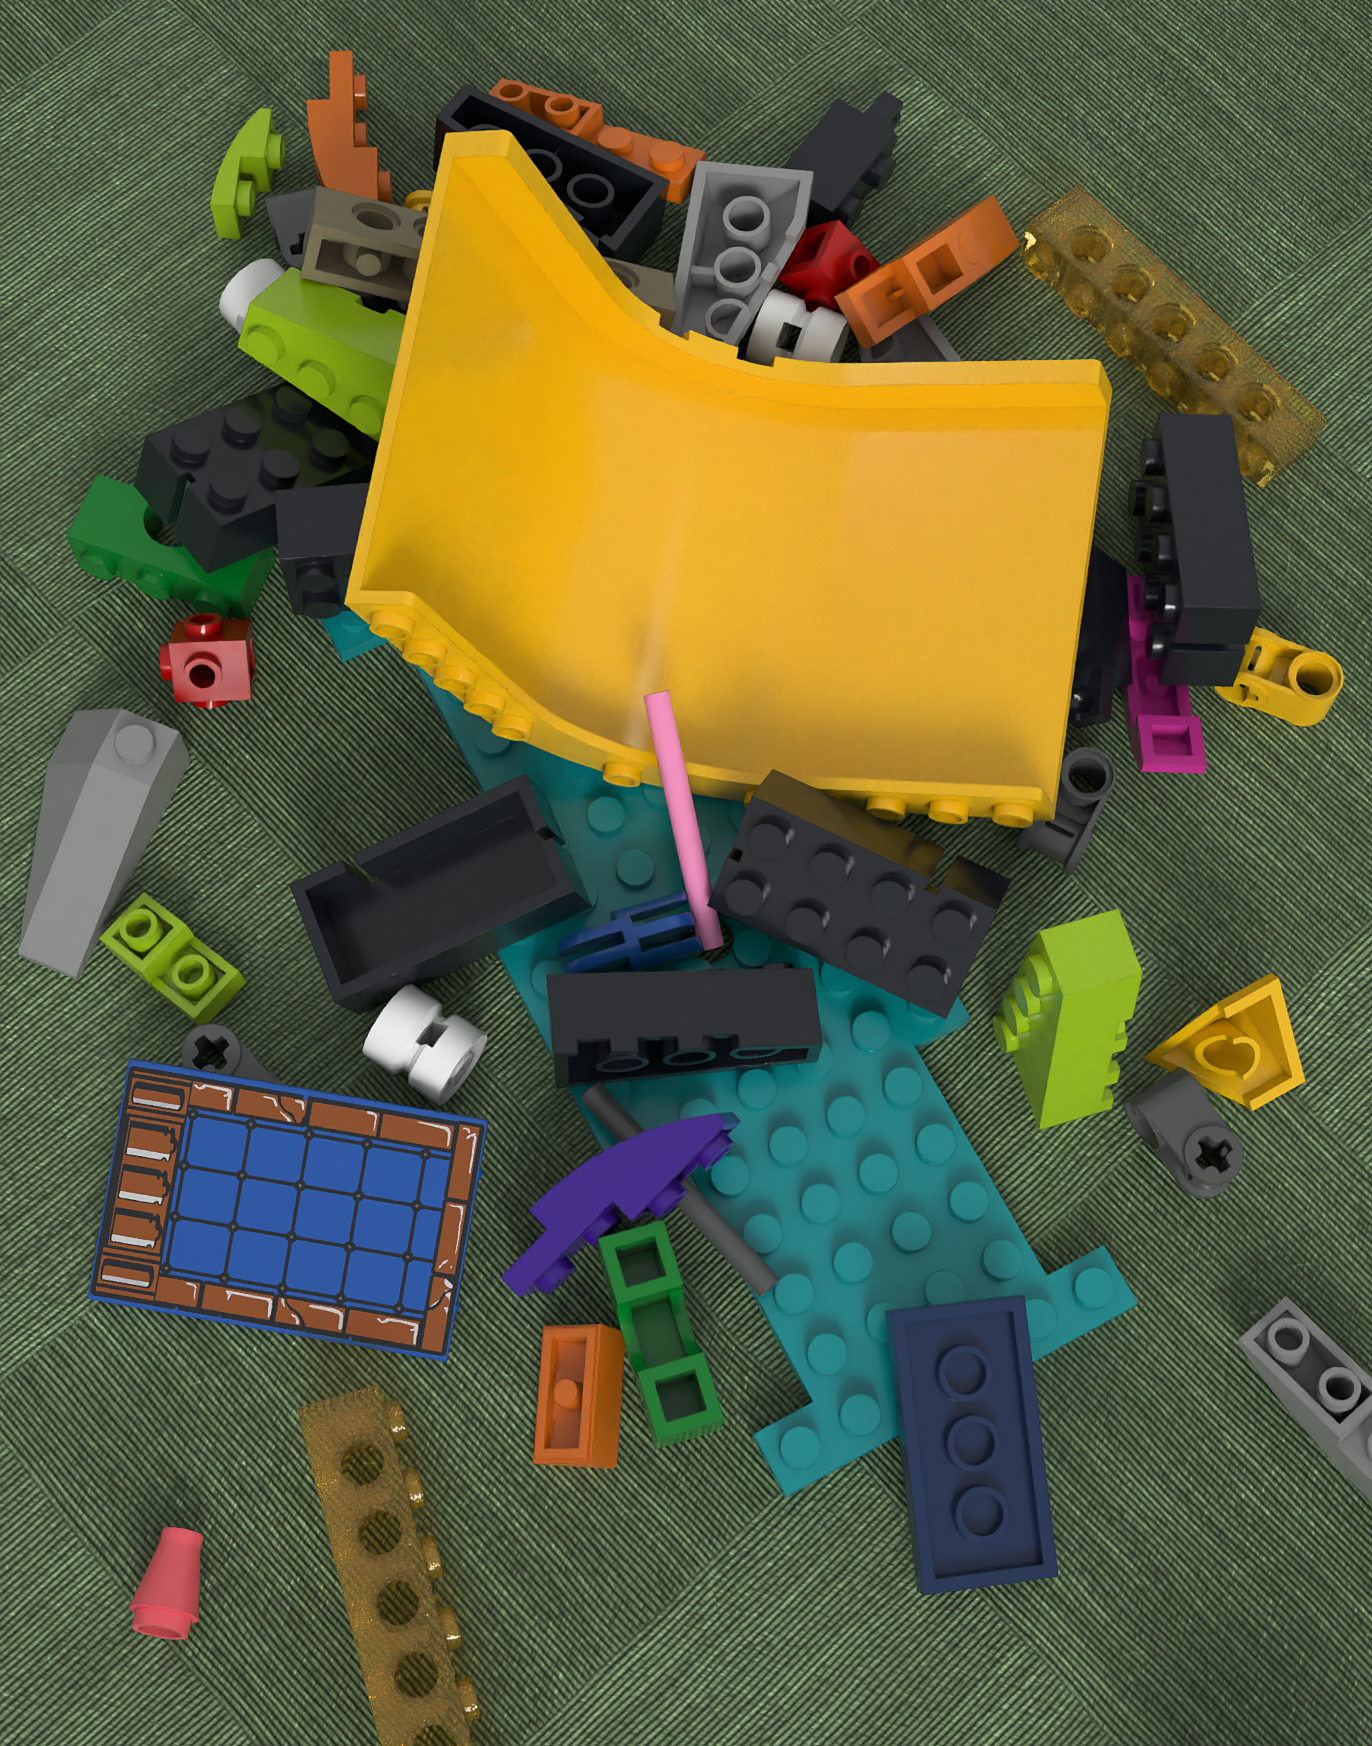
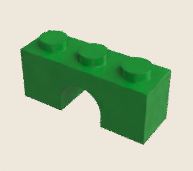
M99 474L96 475L66 535L79 566L85 572L102 580H112L115 576L135 583L141 591L157 599L168 600L172 596L190 602L201 613L219 614L222 620L226 619L227 616L236 619H249L276 561L272 547L207 574L183 545L165 546L155 541L164 522L134 486Z
M664 1219L598 1238L599 1261L655 1450L721 1430L724 1416L705 1354L700 1352L691 1327L683 1295V1281Z

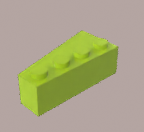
M291 266L249 303L237 347L379 443L406 315L392 309L380 314L364 307L361 296L335 285L301 278V270Z
M1119 909L1040 930L996 1010L998 1015L993 1016V1029L998 1045L1003 1053H1012L1039 1130L1112 1109L1114 1096L1107 1086L1118 1083L1121 1069L1117 1061H1111L1113 1053L1123 1051L1126 1048L1128 1036L1126 1034L1125 1021L1133 1018L1143 974Z

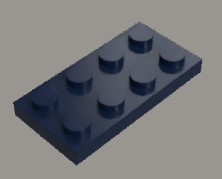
M1009 1295L885 1310L917 1591L922 1595L1059 1577L1025 1296Z

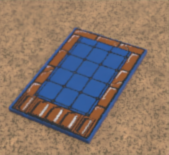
M129 1059L122 1103L118 1109L119 1120L98 1240L95 1242L96 1252L87 1299L447 1362L455 1316L460 1309L458 1299L478 1182L483 1175L481 1164L489 1119L147 1060Z

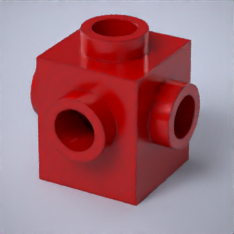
M840 220L806 228L777 278L795 297L805 301L807 311L812 313L821 306L844 315L834 297L880 268L881 264L863 246L859 238L853 235Z
M197 613L184 618V621H176L169 643H161L160 646L161 676L163 681H173L175 703L192 702L194 706L199 708H217L228 704L230 700L252 699L257 674L251 619L222 620L219 614Z

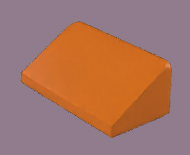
M603 1324L543 1326L533 1452L534 1464L601 1469L616 1467L618 1461L625 1346L620 1330Z

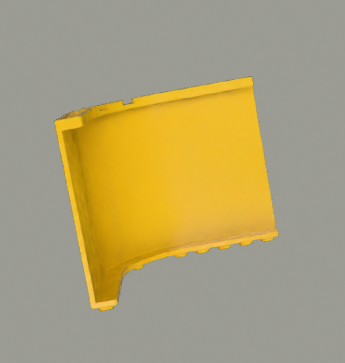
M507 130L446 133L344 604L369 624V630L372 633L386 638L402 651L403 659L420 666L434 678L433 683L437 687L451 692L463 702V708L466 711L481 716L493 724L491 731L495 735L509 740L524 741L553 755L602 771L603 780L617 786L637 787L641 783L663 787L643 695L669 690L692 794L744 802V807L747 808L753 793L770 771L775 769L887 821L902 820L905 817V813L928 814L932 820L946 824H964L968 822V816L992 818L997 824L1013 828L1030 827L1033 824V820L1054 821L1113 390L1101 361L1095 359L826 363L775 356L771 367L737 359L739 347L714 340L692 330L685 332L681 338L659 326L661 314L636 297L614 274L511 132Z

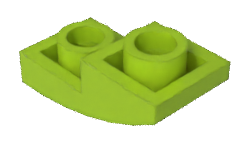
M260 108L246 122L229 147L219 168L210 201L218 238L241 240L244 217H253L256 191L271 192L274 170H283L286 156L285 135L276 133L272 109Z
M145 892L99 937V940L114 955L198 1027L208 1024L247 983L240 971L197 939L185 923Z

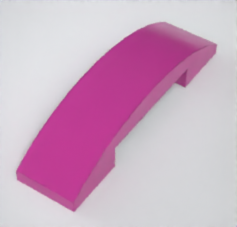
M1127 575L1133 684L1121 686L1126 728L1133 756L1141 772L1204 774L1207 762L1200 716H1192L1188 686L1158 684L1156 660H1148L1145 651L1146 630L1148 623L1151 622L1150 611L1141 610L1139 591L1142 576Z

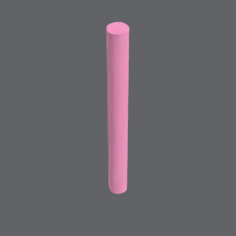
M669 690L643 695L689 907L696 923L694 928L696 937L701 938L704 950L717 948L724 945L718 913L707 906L713 890Z

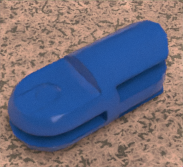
M685 890L610 912V922L586 928L564 937L557 946V955L559 957L570 956L616 943L614 947L588 954L561 967L564 973H602L622 966L625 967L627 972H637L705 951L701 938L692 937L641 952L643 947L675 938L696 927L692 912L671 915L635 927L633 925L634 922L664 914L688 903Z

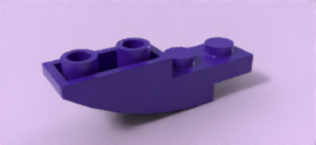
M733 1112L681 1119L644 1131L615 1144L586 1161L555 1184L529 1209L547 1230L500 1278L518 1297L540 1292L541 1290L546 1295H549L561 1286L575 1271L576 1266L571 1259L587 1242L592 1247H596L598 1245V1238L610 1235L620 1225L623 1219L617 1214L619 1209L631 1221L647 1218L652 1213L657 1219H661L669 1213L688 1192L682 1185L685 1179L699 1165L705 1171L709 1170L730 1151L735 1142L728 1135L742 1121Z

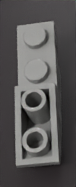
M1286 1296L1238 1339L1237 1344L1301 1427L1345 1476L1372 1502V1378Z

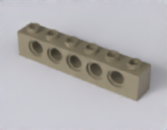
M316 185L304 236L300 277L409 303L428 213ZM602 256L625 287L641 301L661 314L659 326L670 332L677 312L673 273Z

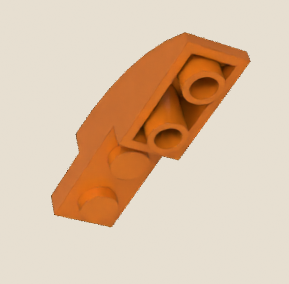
M352 50L329 51L330 99L306 100L308 128L318 183L325 188L393 204L391 171H380L377 147H369L367 123H358V110H368L366 74L355 73Z
M501 78L488 93L670 180L667 201L680 205L684 202L692 191L697 160L707 161L706 151L683 146L674 141H665L631 132L622 127L605 125L601 104L579 99L570 94H560L530 86L521 81Z
M991 194L906 248V251L834 298L864 350L876 345L918 316L932 311L1004 260L1020 243L994 194Z

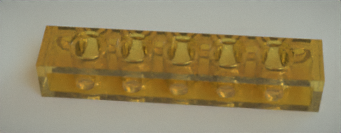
M1077 185L1028 223L1019 255L1024 260L1028 270L1036 278L1045 280L1064 298L1067 307L1074 315L1079 318H1085L1105 338L1107 345L1116 355L1129 360L1145 376L1147 383L1153 391L1160 396L1167 397L1184 414L1232 415L1242 475L1252 478L1264 489L1313 448L1328 419L1080 185ZM1119 298H1124L1131 302H1125ZM1159 336L1169 338L1173 342L1163 340ZM1200 375L1208 376L1214 381L1205 380ZM1241 414L1251 416L1257 422L1247 420Z
M377 1384L297 1408L380 1746H417L423 1732L433 1726H444L449 1729L455 1737L457 1746H475L469 1722L482 1718L471 1675L457 1678L450 1650L462 1647V1639L452 1604L439 1608L432 1580L443 1577L444 1571L434 1534L421 1538L414 1510L426 1507V1502L416 1466L403 1469L396 1442L409 1438L398 1398L386 1401L384 1393ZM365 1448L379 1451L383 1456V1469L378 1478L365 1485L350 1482L346 1469L351 1456ZM380 1516H390L397 1519L401 1526V1538L397 1546L385 1554L369 1552L364 1544V1532L367 1525ZM397 1585H409L415 1588L419 1596L417 1614L411 1621L403 1625L387 1623L381 1612V1603L384 1595L389 1589ZM420 1654L427 1655L434 1660L437 1666L438 1679L436 1685L425 1696L410 1697L400 1686V1669L408 1658Z

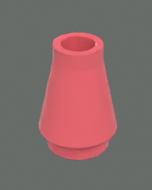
M177 1527L162 1529L159 1544L129 1606V1609L135 1613L132 1623L133 1630L164 1639L183 1640L188 1638L191 1624L199 1622L200 1558L204 1539L202 1534Z

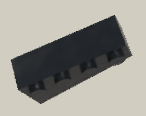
M466 83L436 116L432 169L436 173L446 133L507 130L514 135L601 256L637 264L661 233L670 180Z
M775 962L760 966L757 969L739 970L706 969L698 971L546 974L556 1089L588 1086L598 1082L607 1084L812 1063L818 1061L823 1046L813 968H795L793 963Z

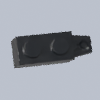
M884 91L865 113H862L838 98L782 167L784 169L814 171L806 228L840 220L849 230L860 216L865 204L864 198L872 188L879 191L885 186L896 165V160L891 156L898 139L894 130L900 123V111L903 108V101Z
M1097 545L1091 546L1068 714V723L1076 728L1109 722L1111 720L1113 688L1133 684L1127 569Z

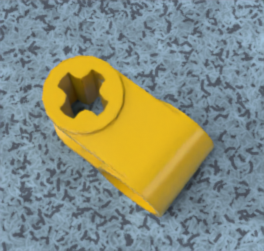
M1255 627L1249 644L1244 645L1246 653L1233 687L1214 686L1217 693L1231 703L1254 708L1286 720L1293 725L1306 727L1316 725L1325 718L1343 686L1344 674L1341 665L1327 653L1312 650L1280 638L1275 633L1266 629ZM1259 646L1261 648V651L1255 648ZM1249 663L1253 664L1252 671L1248 670ZM1297 683L1310 684L1316 687L1321 695L1308 694Z

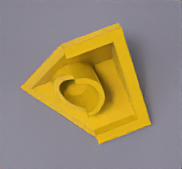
M1272 973L1219 1001L1142 1058L1170 1072L1178 1067L1184 1068L1193 1075L1201 1086L1238 1102L1251 1111L1305 1082L1279 978Z

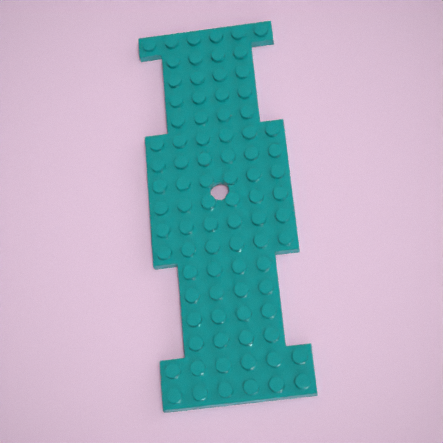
M341 611L335 617L319 619L342 663L389 642L386 638L372 633L369 630V624L354 611ZM412 664L481 793L524 773L545 792L566 841V844L562 845V847L571 854L592 903V908L495 952L553 1060L546 974H565L561 968L565 964L588 954L616 946V943H612L586 952L559 957L557 955L559 941L580 930L610 922V912L682 890H685L686 893L663 787L641 783L637 787L617 786L603 780L602 771L553 755L524 741L499 737L491 731L493 724L481 716L466 711L463 708V702L451 692L437 687L433 683V677L420 666ZM692 794L713 890L724 862L734 848L731 845L747 808L744 807V802ZM689 902L676 910L634 922L633 925L635 927L671 915L691 912ZM717 911L719 921L729 928L733 937L732 949L726 957L709 963L699 957L686 956L637 972L757 969L760 966L775 962L793 963L795 968H813L823 1041L818 1061L602 1085L645 1131L681 1119L715 1113L733 1112L742 1121L728 1135L735 1142L730 1151L707 1171L699 1165L688 1178L780 1278V1281L763 1297H760L745 1280L744 1282L810 1404L763 1428L752 1436L785 1499L899 1436L885 1310L1009 1295H1024L1032 1361L1034 1363L1138 1305V1302L1104 1245L1049 1275H1046L917 1051L967 1025L970 1016L958 995L947 1018L944 1019ZM683 934L643 947L641 952L682 941ZM622 966L602 973L627 972V970ZM593 1085L568 1087L567 1089L601 1153L619 1143L580 1100L583 1094Z

